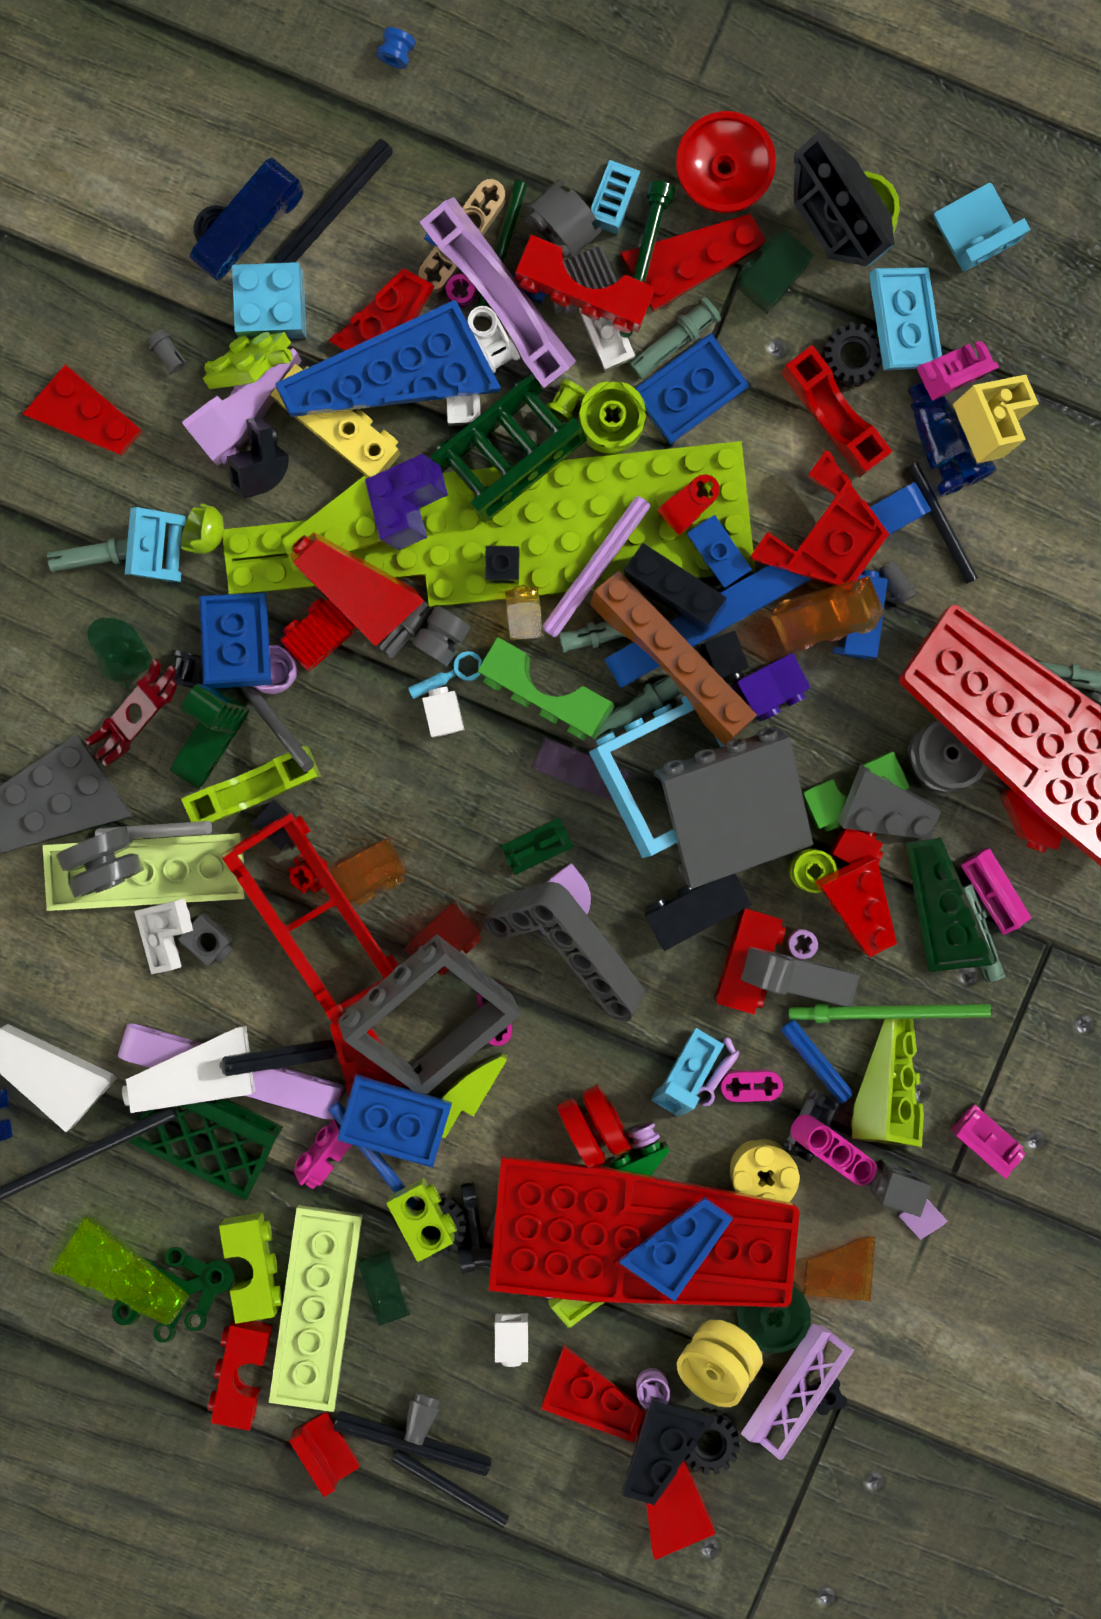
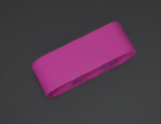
M808 1114L797 1117L791 1126L792 1138L856 1185L865 1186L875 1178L877 1173L876 1163L828 1126Z

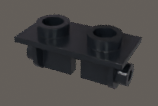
M812 1089L799 1116L811 1115L829 1127L840 1104ZM790 1132L783 1146L785 1151L811 1163L814 1154L796 1142Z

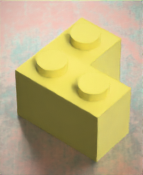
M1027 375L973 385L954 402L953 407L977 463L1004 458L1025 441V436L1018 421L1039 403Z

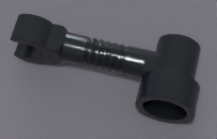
M473 1182L461 1185L470 1235V1245L458 1247L462 1274L474 1272L477 1267L491 1265L492 1260L491 1244L484 1246Z

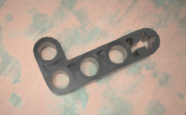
M749 947L741 980L768 991L785 995L788 992L848 1007L853 1004L860 975L854 972L754 947Z

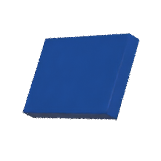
M710 333L635 389L644 400L647 416L670 446L747 390L750 385L713 334Z
M266 592L199 596L203 685L213 689L272 685Z
M356 1074L337 1140L433 1168L452 1102Z

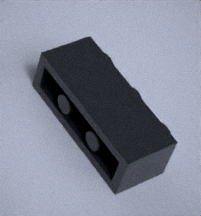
M644 543L641 544L624 569V576L634 586L706 633L709 632L726 607L727 597Z
M734 873L693 889L685 885L677 890L679 896L669 901L663 897L648 905L647 907L650 911L645 913L644 916L660 946L666 951L752 904L737 875Z

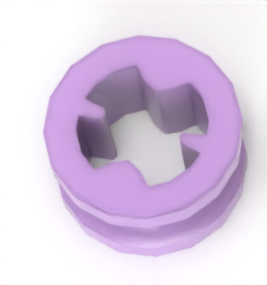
M797 929L789 935L787 947L793 956L799 959H807L816 953L818 941L812 932L806 929ZM800 935L804 939L808 936L811 941L807 944L809 950L802 953L801 949L797 952L794 948L798 943L796 938Z
M653 1121L642 1123L627 1131L628 1137L633 1138L631 1144L634 1149L651 1144L660 1138L658 1132L653 1131L655 1127Z

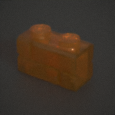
M389 837L331 868L330 872L350 903L356 901L358 906L375 898L376 896L373 891L385 885L386 889L390 890L403 883L405 880L402 875L407 873L408 869Z

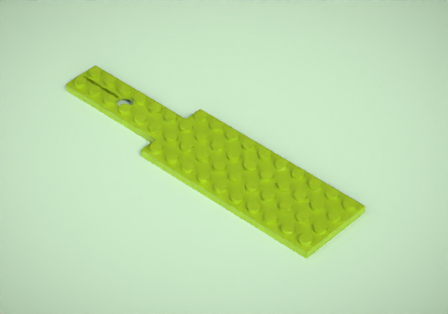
M742 441L563 460L485 524L477 516L470 503L475 497L473 492L455 472H445L442 474L448 496L420 508L427 535L426 539L400 550L385 542H380L352 552L354 555L397 579L426 576L428 604L431 608H434L436 605L444 607L566 594L634 498L639 496L650 504L649 510L590 591L596 590L618 570L624 575V569L642 543L698 579L715 578L686 535L713 515L717 517L752 570L747 574L755 573V562L749 558L753 553ZM495 467L471 470L485 487L491 486L501 476ZM704 474L713 476L719 483V496L711 506L700 514L701 516L690 527L678 536L657 510L697 476ZM697 484L699 490L696 495L699 498L704 495L708 499L711 498L708 494L711 487L708 484L704 487ZM306 521L224 529L223 545L229 594L267 593L316 587L301 571L295 573L288 555H283L287 554L282 540ZM486 546H519V584H486Z

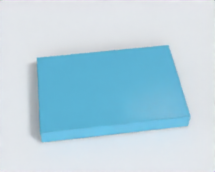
M929 267L875 268L870 271L869 278L883 370L916 369L921 364L941 357L942 352Z

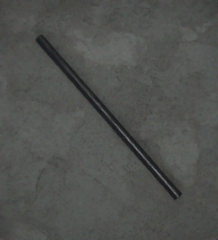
M168 1107L0 1186V1201L178 1118L176 1109Z

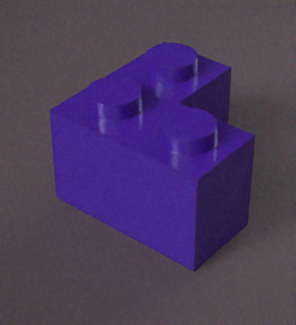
M420 454L365 479L380 540L400 550L427 538L420 508L448 496L440 465L425 455Z
M793 653L731 685L732 689L757 714L756 717L759 722L780 713L779 705L786 702L789 707L805 699L806 696L803 692L811 688Z

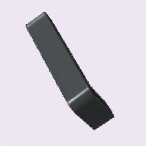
M547 882L499 896L483 921L485 929L497 938H508L541 929L607 1014L617 1021H630L645 995L643 986L570 892L559 883Z

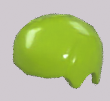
M201 503L200 506L203 508H192L186 520V527H184L181 537V549L203 555L212 552L220 544L224 534L223 516L215 507Z

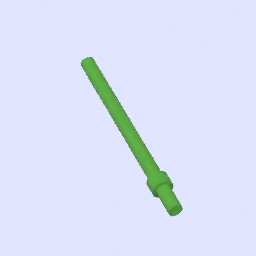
M816 1003L815 1007H789L790 1020H815L816 1023H830V1020L991 1018V1004L848 1007L830 1006L829 1003Z

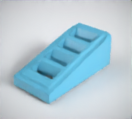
M609 160L590 209L596 217V220L592 223L593 226H600L601 229L618 235L640 175L639 170ZM613 171L630 177L629 183L611 177ZM608 184L625 189V194L608 189ZM604 195L622 201L620 206L603 200ZM600 207L617 212L616 217L600 212Z

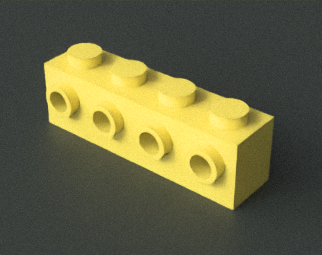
M295 364L283 379L303 371V369ZM275 388L270 395L276 403L287 411ZM357 409L355 412L345 410L294 417L367 478L389 469L401 455L396 447L399 442L384 429L379 433L370 425L373 420L360 409Z

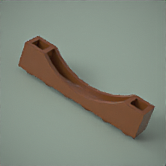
M619 570L594 590L590 605L613 629L636 643L663 668L687 697L702 723L724 746H726L728 741L738 737L750 726L757 714Z

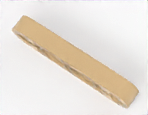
M494 179L482 181L462 207L468 216L475 215L481 220L478 230L482 235L487 231L505 204L503 185ZM493 190H496L498 200H490L485 206V212L489 215L486 216L480 209L485 202L484 192L491 193ZM436 246L421 265L418 274L419 277L428 281L426 273L428 271L434 273L440 266L439 261L435 259L439 257L445 264L439 271L441 281L437 282L434 280L431 282L435 286L431 292L433 294L442 292L446 288L450 277L459 270Z

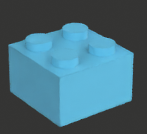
M299 262L232 265L234 325L237 336L251 338L257 337L264 332H269L270 334L285 332L288 339H306L304 272Z

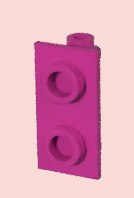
M331 1120L327 1126L320 1129L314 1144L297 1159L293 1171L300 1185L305 1183L311 1189H314L317 1185L321 1186L334 1169V1165L328 1162L327 1158L331 1157L339 1162L352 1146V1144L337 1140L340 1128L335 1120Z

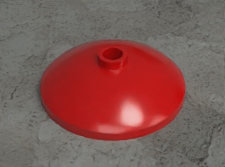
M733 111L714 112L694 122L683 135L676 157L678 179L686 194L701 207L719 213L738 212L759 201L770 187L776 169V153L769 134L751 117ZM725 165L729 168L730 172L722 174L719 172L718 167Z

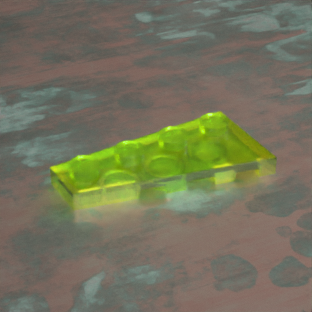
M91 1216L83 1219L51 1269V1272L57 1275H66L74 1279L75 1283L85 1288H94L102 1292L103 1296L113 1301H122L130 1305L131 1309L165 1325L174 1321L190 1297L189 1294Z

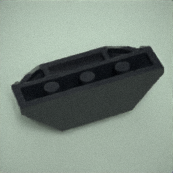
M818 131L794 153V164H796L794 204L829 259L866 267L870 266L895 245L891 214L856 159L823 131Z

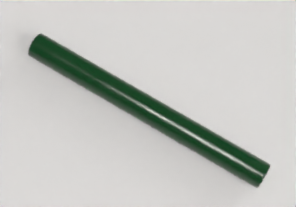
M519 180L514 182L494 248L495 253L503 263L527 188V184ZM480 293L476 307L487 306L490 308L489 303Z

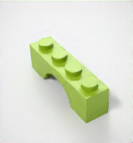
M302 746L314 762V766L309 771H303L288 752L247 773L209 786L182 798L181 800L190 821H210L213 824L322 777L309 747Z

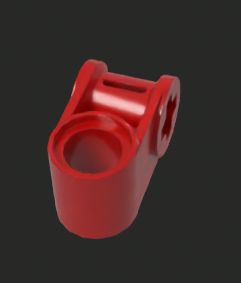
M699 475L680 492L678 491L668 499L657 512L679 536L717 499L720 492L719 483L711 475ZM697 484H700L702 487L708 484L711 487L708 493L711 498L708 499L705 495L699 498L696 495L699 490Z

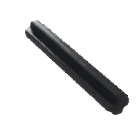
M329 1039L224 1056L219 1063V1067L222 1069L223 1075L232 1076L333 1059L337 1051L334 1041Z

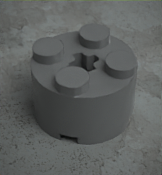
M558 179L527 207L529 215L525 220L535 233L538 234L541 231L550 243L562 247V256L570 259L598 236L602 229L600 226L593 227L592 223L596 220V217L590 208L573 189L566 193L561 188L565 182Z

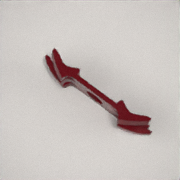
M153 659L147 674L136 683L137 687L112 717L105 719L102 727L85 740L87 745H93L112 734L103 747L94 755L96 760L107 756L102 763L105 766H109L131 749L130 744L165 704L171 702L177 687L175 680H173L176 669L172 665L168 667L164 675L158 680L161 663ZM133 704H138L142 709V717L137 723H133L128 714Z

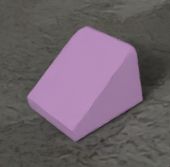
M928 1199L926 1200L921 1217L903 1211L898 1214L920 1240L948 1222Z

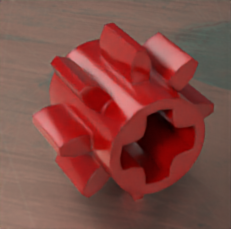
M302 854L293 858L295 864L287 869L290 872L292 885L300 889L303 894L311 889L316 893L324 888ZM320 857L321 860L323 861V863L325 864V866H326L327 869H328V865H327L328 862L325 861L322 857Z

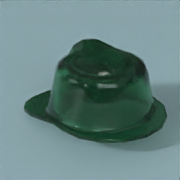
M100 618L89 626L87 636L90 645L97 655L101 674L106 679L121 683L124 688H129L132 682L150 667L152 662V656L139 634L131 625L116 618Z

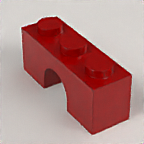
M234 1319L230 1327H224L220 1346L226 1347L224 1358H218L214 1378L219 1379L217 1391L212 1390L208 1403V1411H213L212 1424L250 1431L255 1420L261 1388L245 1384L239 1377L238 1368L245 1364L263 1366L268 1354L273 1324L259 1321L235 1324Z

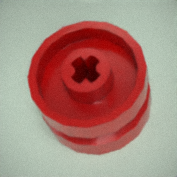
M598 1083L583 1091L582 1098L588 1110L587 1113L583 1111L579 1102L572 1097L557 1104L561 1119L588 1169L605 1163L606 1155L600 1143L602 1140L609 1151L615 1156H619L632 1149L623 1130L624 1125L611 1101H608Z

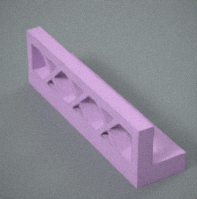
M812 1324L741 1432V1435L750 1442L760 1443L779 1460H783L854 1352V1349L825 1326ZM831 1341L842 1352L835 1363L825 1364L823 1350ZM818 1359V1365L813 1366ZM827 1368H831L830 1371H829L828 1374H827V1373H826V1369H827ZM819 1370L821 1385L817 1390L807 1391L806 1376L810 1371ZM800 1387L801 1393H796V1391ZM812 1395H813V1397H812L811 1400L809 1401V1400H808V1396H812ZM801 1397L803 1412L799 1418L789 1419L787 1405L792 1398ZM782 1414L783 1420L777 1421ZM790 1423H795L791 1429ZM783 1425L785 1439L778 1448L766 1437L773 1426Z

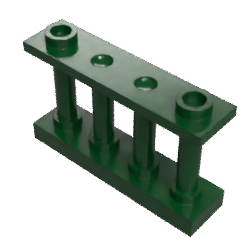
M533 373L526 378L519 379L507 394L452 439L442 442L430 456L435 463L440 465L442 473L451 467L473 492L475 497L470 503L484 524L587 441L582 426L575 418L571 419L568 423H561L537 396L542 392V388ZM526 404L552 432V436L542 444L536 445L512 417ZM500 425L527 453L526 457L516 465H510L486 438ZM475 446L501 474L500 478L491 486L485 487L461 459L462 456Z

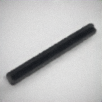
M379 139L277 252L274 256L275 263H295L392 155V148L386 141Z
M344 1411L337 1413L334 1422V1429L339 1432L482 1476H487L490 1470L492 1458L481 1453L429 1437H425L423 1445H418L404 1440L406 1430Z

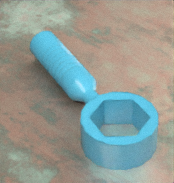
M462 652L454 661V670L448 673L440 672L429 677V679L427 678L408 687L412 698H418L428 693L429 690L445 685L450 678L455 676L464 681L476 680L481 675L479 672L469 677L459 672V660L472 656L479 662V669L483 663L482 659L474 652Z

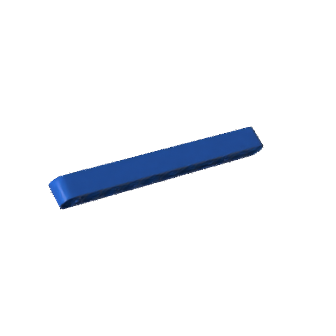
M916 482L870 507L889 535L931 511ZM768 565L721 592L722 595L727 597L726 607L708 633L681 616L669 623L692 647H695L812 579ZM634 642L604 660L620 688L660 667L654 659Z

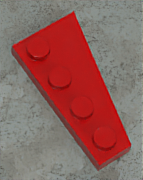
M751 214L655 242L645 281L646 284L656 287L650 304L653 313L766 246L767 241ZM640 247L620 253V257L632 278Z

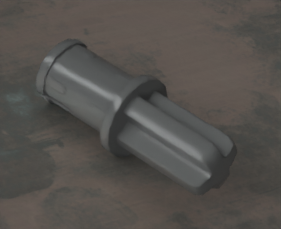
M425 601L379 643V649L386 656L393 658L412 636L416 637L417 634L415 632L427 620L433 610L430 606H427L428 604Z

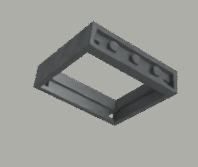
M436 934L426 944L421 945L418 951L404 963L398 965L377 986L372 987L361 1000L351 1008H348L347 1012L337 1020L345 1042L413 1091L428 1094L517 1019L521 1013L513 995ZM445 966L487 999L488 1002L411 1066L366 1032Z

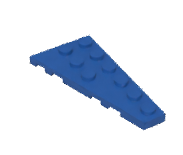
M456 299L275 383V387L290 417L496 393L501 390Z

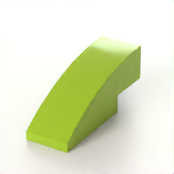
M501 1052L481 1062L460 1077L440 1097V1099L452 1102L442 1135L443 1138H446L462 1110L474 1117L506 1063L508 1055Z

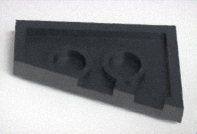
M650 1396L622 1488V1496L655 1505L677 1474V1469L687 1455L691 1454L697 1446V1441L706 1428L709 1429L714 1422L715 1416Z

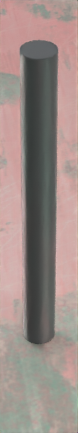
M252 686L238 687L303 771L312 769L314 766L312 759L259 692Z

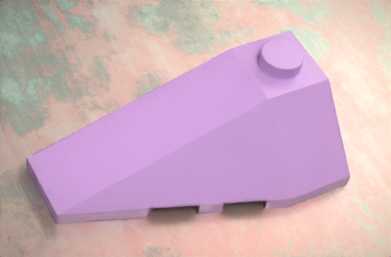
M294 348L290 350L293 358L289 364H278L276 367H271L255 383L234 386V390L228 398L221 400L217 396L182 421V424L217 466L221 463L224 465L228 464L227 456L240 453L238 450L249 439L246 419L256 416L263 419L274 402L270 394L276 388L275 383L281 381L295 364L299 365L302 361Z

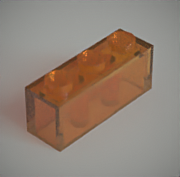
M868 576L780 601L770 617L786 651L794 648L804 650L820 641L828 640L829 642H834L850 633L858 632L859 634H864L876 628L884 613V609Z

